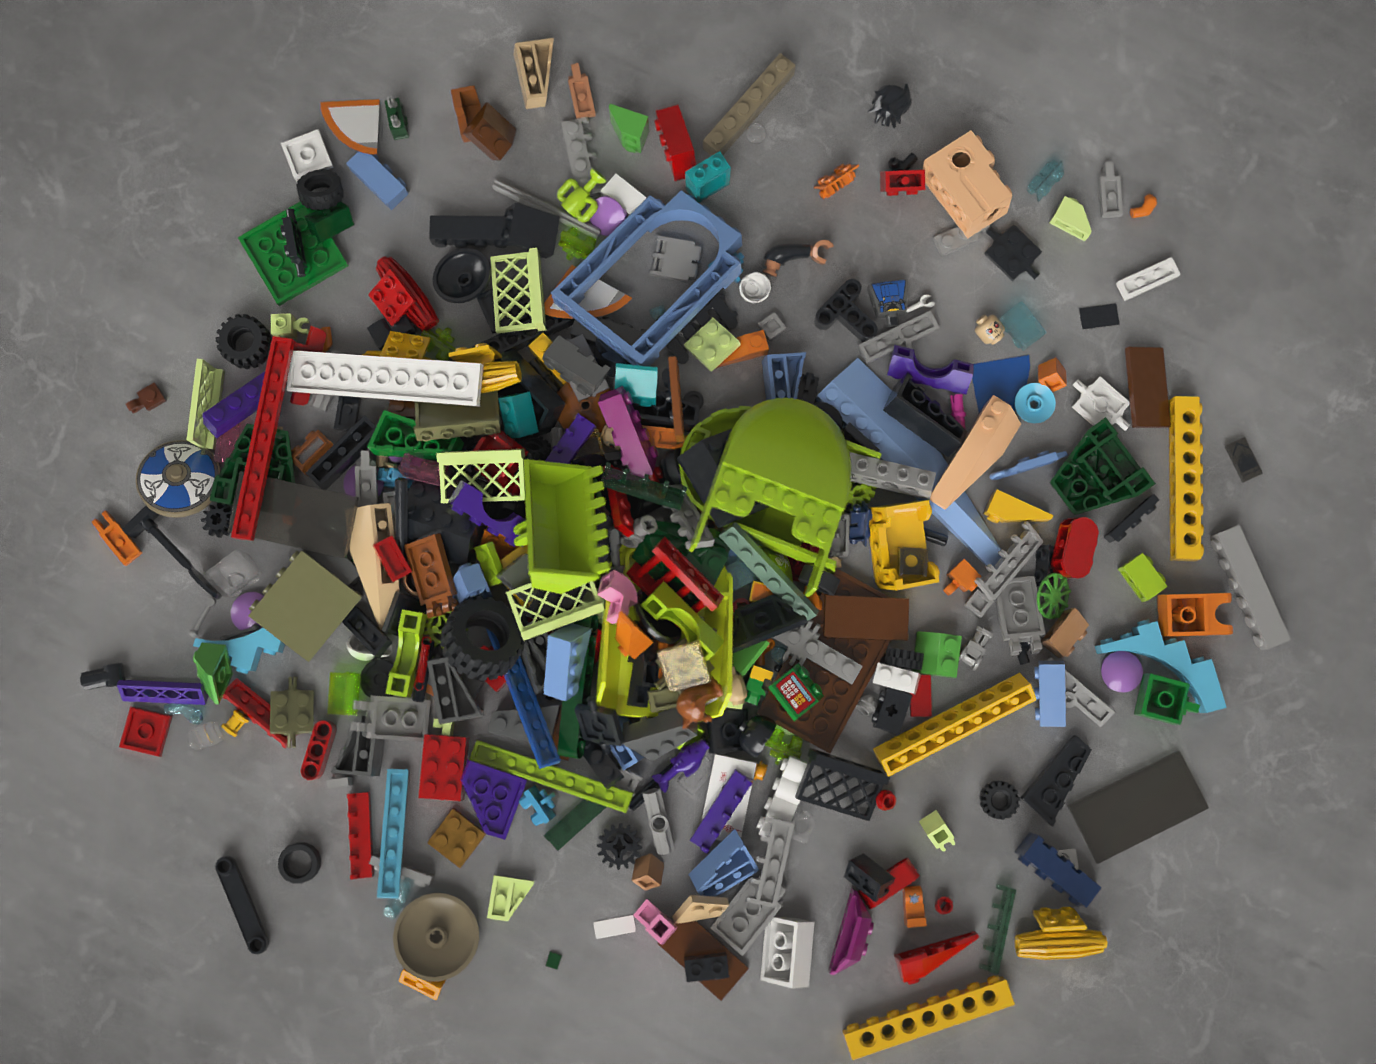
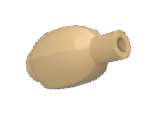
M733 666L732 695L729 701L735 706L745 703L744 699L747 697V690L743 678L736 675L735 666Z

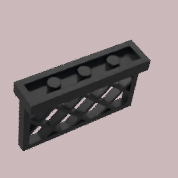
M810 748L807 755L810 759L795 798L870 821L876 806V797L882 790L883 785H888L890 776L888 777L881 770ZM814 765L820 766L823 772L815 778L811 774ZM838 772L841 779L831 784L828 776ZM825 778L828 786L818 791L815 783ZM857 778L859 785L849 789L846 781ZM871 783L876 784L874 792L867 795L864 787ZM843 784L846 792L836 796L833 788ZM812 785L815 793L808 797L803 796L805 788ZM861 789L864 797L855 802L852 794ZM831 791L833 799L823 802L820 795ZM848 796L851 804L845 808L841 807L839 801ZM867 802L868 808L866 813H859L857 806Z

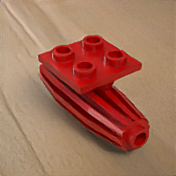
M384 256L377 261L376 270L381 280L368 294L391 326H394L406 314L422 332L433 329L438 324L439 319L427 296L412 276L393 257L387 258V256Z

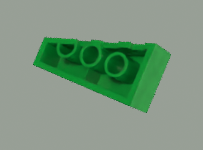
M384 410L367 446L374 455L437 460V453L461 451L464 442L460 437L417 441L414 432L415 420Z

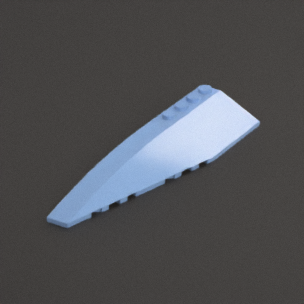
M857 358L817 395L815 401L817 403L825 402L834 406L842 416L843 428L849 422L880 450L879 453L882 454L881 460L936 472L933 484L934 489L948 466L947 462L936 448L883 411L892 390ZM964 491L946 510L929 500L932 514L985 566L988 564L995 566L1001 559V556L998 554L1001 548L966 492ZM914 496L918 501L928 500Z

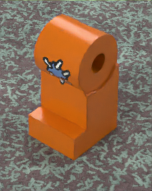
M921 885L906 886L903 888L905 926L907 928L927 926Z

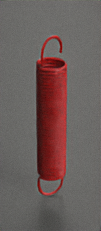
M422 644L415 685L416 682H425L430 645Z

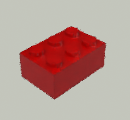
M424 734L418 798L449 801L464 800L465 789L461 782V777L468 761L470 737Z

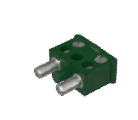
M388 96L384 102L390 132L394 137V141L409 138L408 119L405 116L403 104L399 98Z

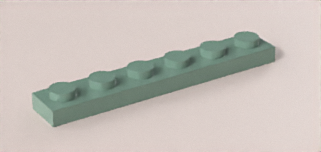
M736 522L721 531L719 537L775 596L780 598L783 603L793 607V610L799 615L803 614L806 616L807 621L817 616L819 610Z

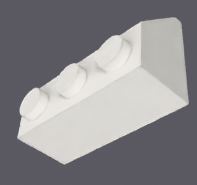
M774 916L765 928L761 981L789 988L809 987L814 933L813 921Z

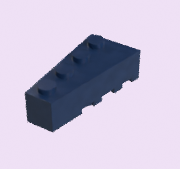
M1029 832L1015 851L1019 855L1018 860L1026 867L1029 865L1036 869L1034 873L1041 879H1049L1053 883L1051 887L1062 894L1064 891L1069 895L1068 900L1076 907L1081 905L1087 908L1102 887L1084 872L1074 868L1075 865L1062 855L1059 856L1057 854L1058 851L1051 845L1043 842L1044 839Z

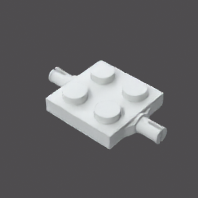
M1098 377L1088 387L1079 379L1072 385L1081 392L1078 401L1072 408L1092 426L1105 417L1111 425L1116 423L1124 431L1131 425L1122 418L1124 410L1130 405V402L1102 377Z

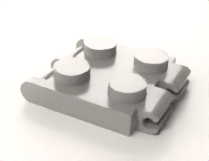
M656 236L655 241H657L655 253L652 255L654 260L649 275L687 283L689 279L696 280L698 264L692 262L700 261L702 247L695 246L693 241ZM661 242H662L663 245H662V250H661V254H660V253H659V250H660V245H661ZM660 260L658 271H656L657 261Z

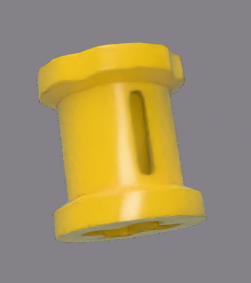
M234 710L232 717L227 723H223L221 727L230 735L237 737V732L250 720L240 711Z

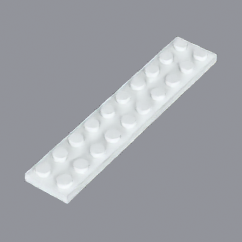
M293 350L287 379V391L480 407L483 364Z

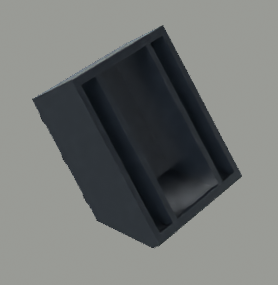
M732 428L699 441L677 458L704 505ZM755 501L752 511L747 516L771 506ZM715 507L711 508L709 512L718 528L747 517L736 516Z
M423 461L408 490L407 544L440 533L447 560L459 565L470 563L475 553L474 548L479 545L487 525L481 523L478 526L469 520L471 516L464 512L463 515H460L451 509L452 504L441 503L439 466ZM445 469V474L450 479L457 474L455 471ZM460 474L454 480L457 485L461 480L467 484L470 482L463 474ZM480 479L474 480L482 488L489 483ZM452 484L446 489L447 498H450L456 489ZM473 484L470 485V486L474 487L475 489L479 490V489H478L476 486H474ZM491 484L485 490L492 497H496L500 493L495 484ZM499 501L482 502L486 514L492 518Z

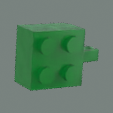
M1148 673L1142 676L1134 714L1172 725H1181L1182 717L1186 715V711L1198 713L1200 705L1189 702L1187 695L1190 684Z

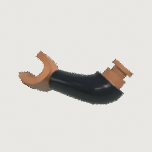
M829 240L818 241L812 246L810 244L776 245L771 247L764 255V259L767 260L765 264L767 268L763 269V273L776 277L777 274L775 272L779 270L780 265L784 266L790 260L809 258V256L816 263L824 265L826 259L818 256V247L822 246L827 250L834 247V245Z

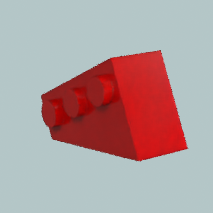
M674 105L656 110L655 129L656 132L660 131V144L662 147H665V159L670 164L674 181L685 179V172L696 166L694 148L679 105Z

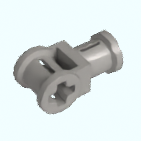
M644 516L641 520L634 519V534L630 537L622 535L620 538L621 544L629 548H636L644 540L646 534L656 532L657 524L652 516Z
M977 626L972 640H968L961 649L959 662L963 661L975 671L987 650L984 647L989 638L993 637V634Z
M619 768L624 778L614 786L632 792L634 796V791L639 781L643 780L644 777L630 769L623 770Z

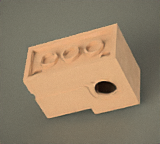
M972 130L926 158L923 165L925 184L960 230L963 231L967 239L1007 214L1013 196L1011 189L1000 180L998 172L993 170L995 163L993 153L990 150L987 151L983 146L981 138L975 135Z

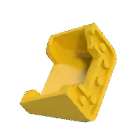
M929 500L870 507L872 510V520H869V540L874 579L878 588L901 590L938 583L940 571L934 562H927V576L924 575L926 540L923 521L929 520L932 514ZM898 547L900 548V571H899V575L897 574V568H898Z

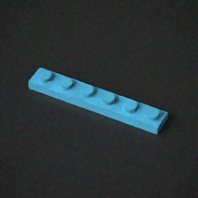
M387 769L377 898L400 897L409 780L408 769Z

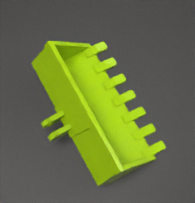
M524 460L526 521L515 526L513 532L519 535L514 539L515 546H525L528 544V567L532 588L562 594L590 581H595L600 578V574L610 570L609 562L599 563V557L609 553V546L598 547L597 542L608 536V530L601 529L597 531L596 525L607 520L605 513H595V509L604 506L606 503L604 497L594 499V493L604 489V482L593 483V478L603 473L602 466L592 468L590 466Z

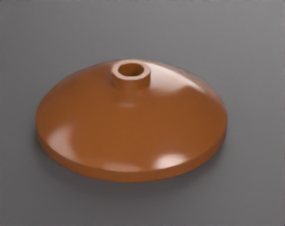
M566 382L557 393L566 403L558 419L559 423L566 430L575 420L577 413H579L597 426L595 429H599L601 433L606 425V421L598 401L601 394L609 392L611 389L608 388L597 393L595 397L591 396L578 402L570 383ZM588 402L589 408L583 409L581 404Z

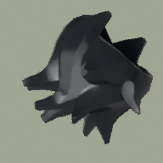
M905 84L904 89L897 85H884L878 91H875L876 95L872 101L874 105L868 112L876 111L875 124L883 116L882 126L886 124L889 127L891 120L892 126L895 128L896 121L898 124H901V115L906 113L911 106L910 90L908 84Z

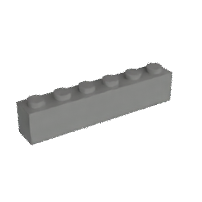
M1237 525L1210 536L1212 539L1211 546L1219 555L1220 566L1227 573L1228 584L1235 591L1237 596L1236 602L1243 609L1245 623L1254 634L1253 640L1260 650H1265L1291 640L1241 526Z

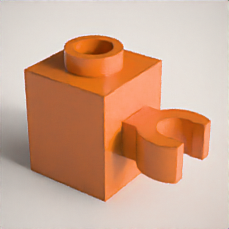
M963 559L946 574L952 582L943 591L948 596L958 587L963 592L967 590L972 592L977 587L974 580L982 576Z

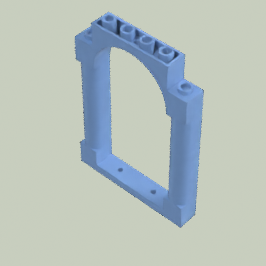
M682 190L666 206L660 199H655L650 195L551 292L553 302L630 364L651 366L660 357L659 352L722 288L726 289L741 274V262L733 254L742 246V235L737 228L730 227L722 217L711 213L707 206L699 204L691 194H686ZM672 221H691L704 226L714 235L719 244V251L715 261L632 346L578 305L585 298L584 293L647 231L651 233L657 227Z

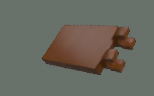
M440 533L406 544L405 551L421 605H426L428 618L441 616L453 611L459 603L453 598V595H456L457 592Z

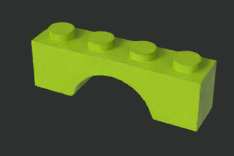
M665 582L661 583L641 604L656 620L667 619L678 625L686 636L687 651L690 653L692 652L691 648L696 647L697 651L693 652V657L698 655V661L702 665L724 643V640Z
M402 610L398 628V650L393 668L389 674L386 694L410 698L412 696L427 615L424 613Z

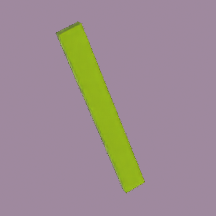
M477 739L470 756L472 761L627 813L633 796L632 792L614 786L607 790L600 781L553 765L539 769L535 759Z

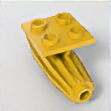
M390 331L382 350H367L365 354H362L366 356L434 360L425 357L430 343L429 337Z
M487 343L476 344L474 348L469 349L460 347L455 349V352L449 353V357L456 362L483 364L481 394L498 391L521 382L522 373L519 363L517 361L494 362V359L502 358V355L490 345H487Z
M1063 906L1060 909L1043 907L1039 910H1033V916L1041 929L1015 935L1014 940L1018 957L1039 960L1081 958L1103 953L1104 948H1107L1106 935H1103L1098 930L1087 929V925L1075 908Z

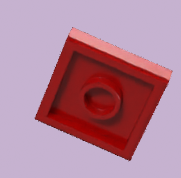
M130 706L119 747L162 757L173 716Z

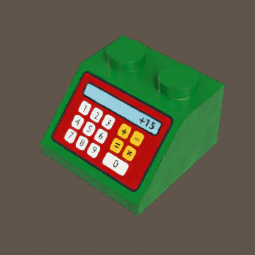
M799 663L781 675L768 687L793 721L797 720L824 697L821 687L811 680L808 670Z

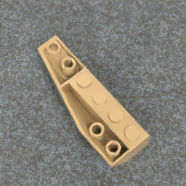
M391 503L366 505L345 510L350 553L377 625L381 631L396 591L399 592V579L394 582L391 581L372 545L391 535L395 540Z

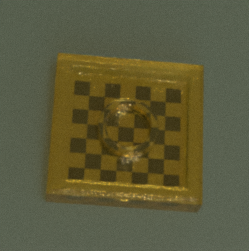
M699 640L658 650L657 654L669 692L711 682Z

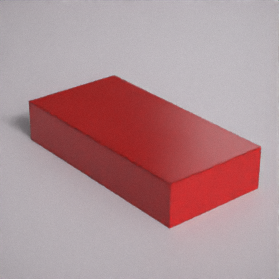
M392 535L372 545L392 582L412 572Z
M921 675L916 694L909 693L912 695L910 717H932L931 675Z

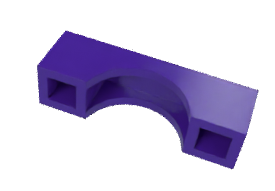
M894 345L887 375L894 379H902L908 372L913 377L911 380L915 384H925L935 389L949 390L955 394H967L973 377L974 364L954 359L945 367L929 368L917 360L914 349Z
M461 480L448 500L453 505L451 509L460 515H463L464 512L471 516L469 518L470 521L478 526L481 523L487 525L488 532L497 537L500 533L506 537L505 542L515 547L514 539L519 535L513 532V528L526 521V519L514 512L502 519L490 518L483 508V493Z

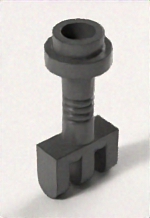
M611 527L608 531L612 552V566H610L609 571L616 570L623 574L625 565H620L619 532L615 527Z

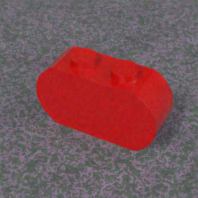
M1087 517L1067 518L1060 523L1051 560V566L1055 573H1059L1067 578H1083L1090 573L1099 535L1098 527L1094 521Z

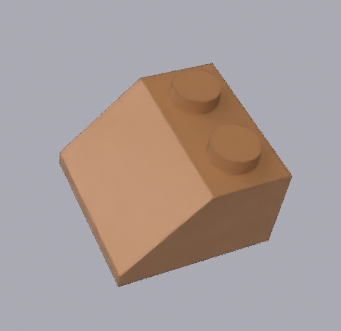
M1076 608L1065 610L1041 639V643L1058 658L1068 657L1075 649L1073 647L1077 640L1081 641L1087 634L1086 629L1089 624Z

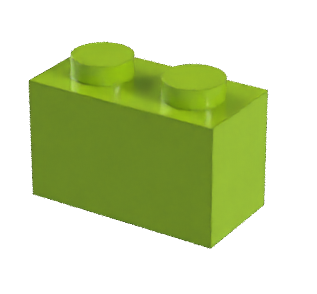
M1143 553L1136 555L1118 568V571L1141 602L1150 600L1168 587L1165 583V577L1155 570L1152 566L1153 561L1151 558Z

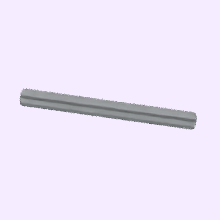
M496 179L492 187L495 191L528 207L560 216V223L595 240L601 234L599 228L587 222H580L571 214L499 179Z

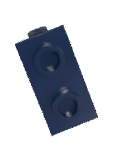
M862 501V505L854 504L851 508L850 523H857V525H849V540L851 544H857L858 541H861L864 547H867V538H870L869 520H872V510L865 501Z

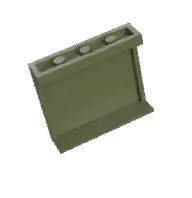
M498 391L481 394L480 407L415 402L416 426L414 427L417 441L501 433Z
M303 549L301 552L296 551L291 556L289 561L292 563L287 569L282 567L275 577L278 580L275 584L269 583L262 593L265 596L261 601L257 599L249 608L252 612L248 616L309 662L363 595L357 590H353Z

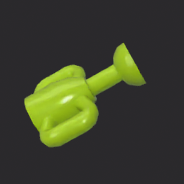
M593 167L590 170L591 179L584 187H580L575 179H568L557 192V197L562 202V207L583 223L589 221L598 209L597 202L589 197V192L597 183L603 184L607 182V179ZM573 186L574 191L571 192L567 198L564 197L567 191ZM586 204H591L588 210L582 215L581 211L585 208Z

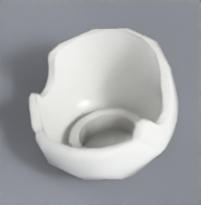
M752 272L742 278L739 285L741 297L746 302L753 304L762 302L769 296L771 291L770 280L765 274L759 272Z

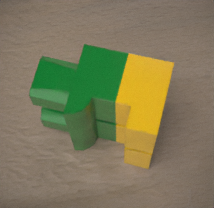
M752 665L745 685L746 690H748L745 702L758 705L761 695H766L764 689H762L764 679L771 680L774 672Z

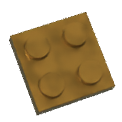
M453 808L427 844L461 868L485 837L486 833Z

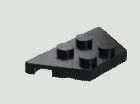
M774 594L735 609L732 654L808 623L807 618L803 614L799 615L793 610V607L783 603Z

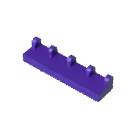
M577 413L575 420L565 430V434L557 445H554L552 452L545 461L570 464L597 426Z
M735 769L691 836L690 841L699 846L703 852L708 853L738 804L753 784V780Z

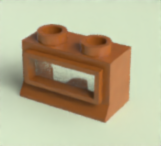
M320 430L316 432L311 431L305 437L306 442L301 446L297 445L292 449L293 463L306 476H308L306 472L334 445Z

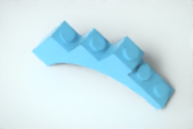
M1150 619L1137 622L1138 626L1132 627L1133 634L1130 632L1120 635V640L1113 641L1112 638L1100 640L1101 645L1095 646L1097 654L1126 651L1146 656L1161 663L1171 670L1182 682L1190 684L1189 692L1193 696L1195 703L1200 705V713H1209L1227 708L1212 659L1205 660L1204 656L1190 659L1185 640L1177 641V638L1163 641L1157 621L1151 623Z
M264 628L244 637L231 640L210 641L195 638L193 644L194 647L198 648L201 642L226 645L229 659L231 660L230 665L237 667L236 671L248 674L249 671H256L262 650L264 653L275 655L276 652L283 653L285 648L283 642Z

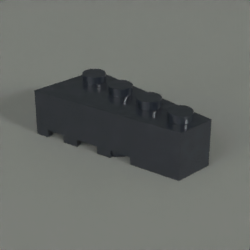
M515 348L502 352V358L494 359V361H517L522 373L521 382L503 389L508 390L510 394L530 392L538 432L534 433L533 436L536 438L551 432L566 403Z
M907 372L894 386L883 411L914 432L922 440L932 445L939 452L949 457L963 444L967 431L949 413L945 414L940 404L936 400L932 401L924 393L926 390L921 385L917 386L911 380L913 377Z
M658 390L656 405L644 407L637 403H632L634 410H638L640 413L642 425L674 429V422H671L669 410L672 409V403L667 402L665 392ZM682 399L685 422L684 431L691 432L698 424L700 406Z

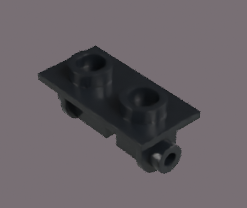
M809 372L806 375L802 374L797 399L814 404L819 377H814V374Z
M1041 545L1036 550V570L1034 576L1037 587L1040 586L1042 580L1047 575L1055 573L1053 569H1050L1055 546ZM1050 577L1049 581L1053 587L1054 577Z

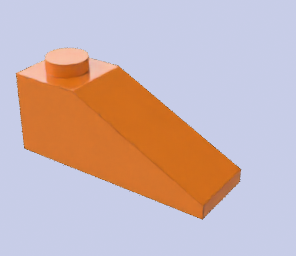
M764 330L737 337L741 345L716 368L768 355L769 347Z
M622 610L618 613L615 639L620 646L617 648L625 657L629 655L636 659L653 641Z

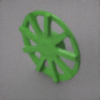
M1051 573L1042 580L1037 592V607L1045 618H1059L1065 608H1068L1069 605L1067 603L1071 589H1069L1067 577H1063L1059 573ZM1050 577H1054L1053 587L1049 581ZM1058 578L1061 579V583L1059 584V586H1058ZM1044 584L1048 587L1045 593L1041 592ZM1040 596H1044L1045 603L1042 605L1040 604ZM1050 604L1049 610L1045 614L1043 610ZM1055 607V614L1052 615L1053 608Z

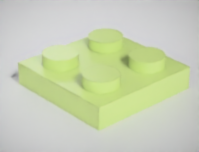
M712 318L683 345L712 372L741 344L716 319Z

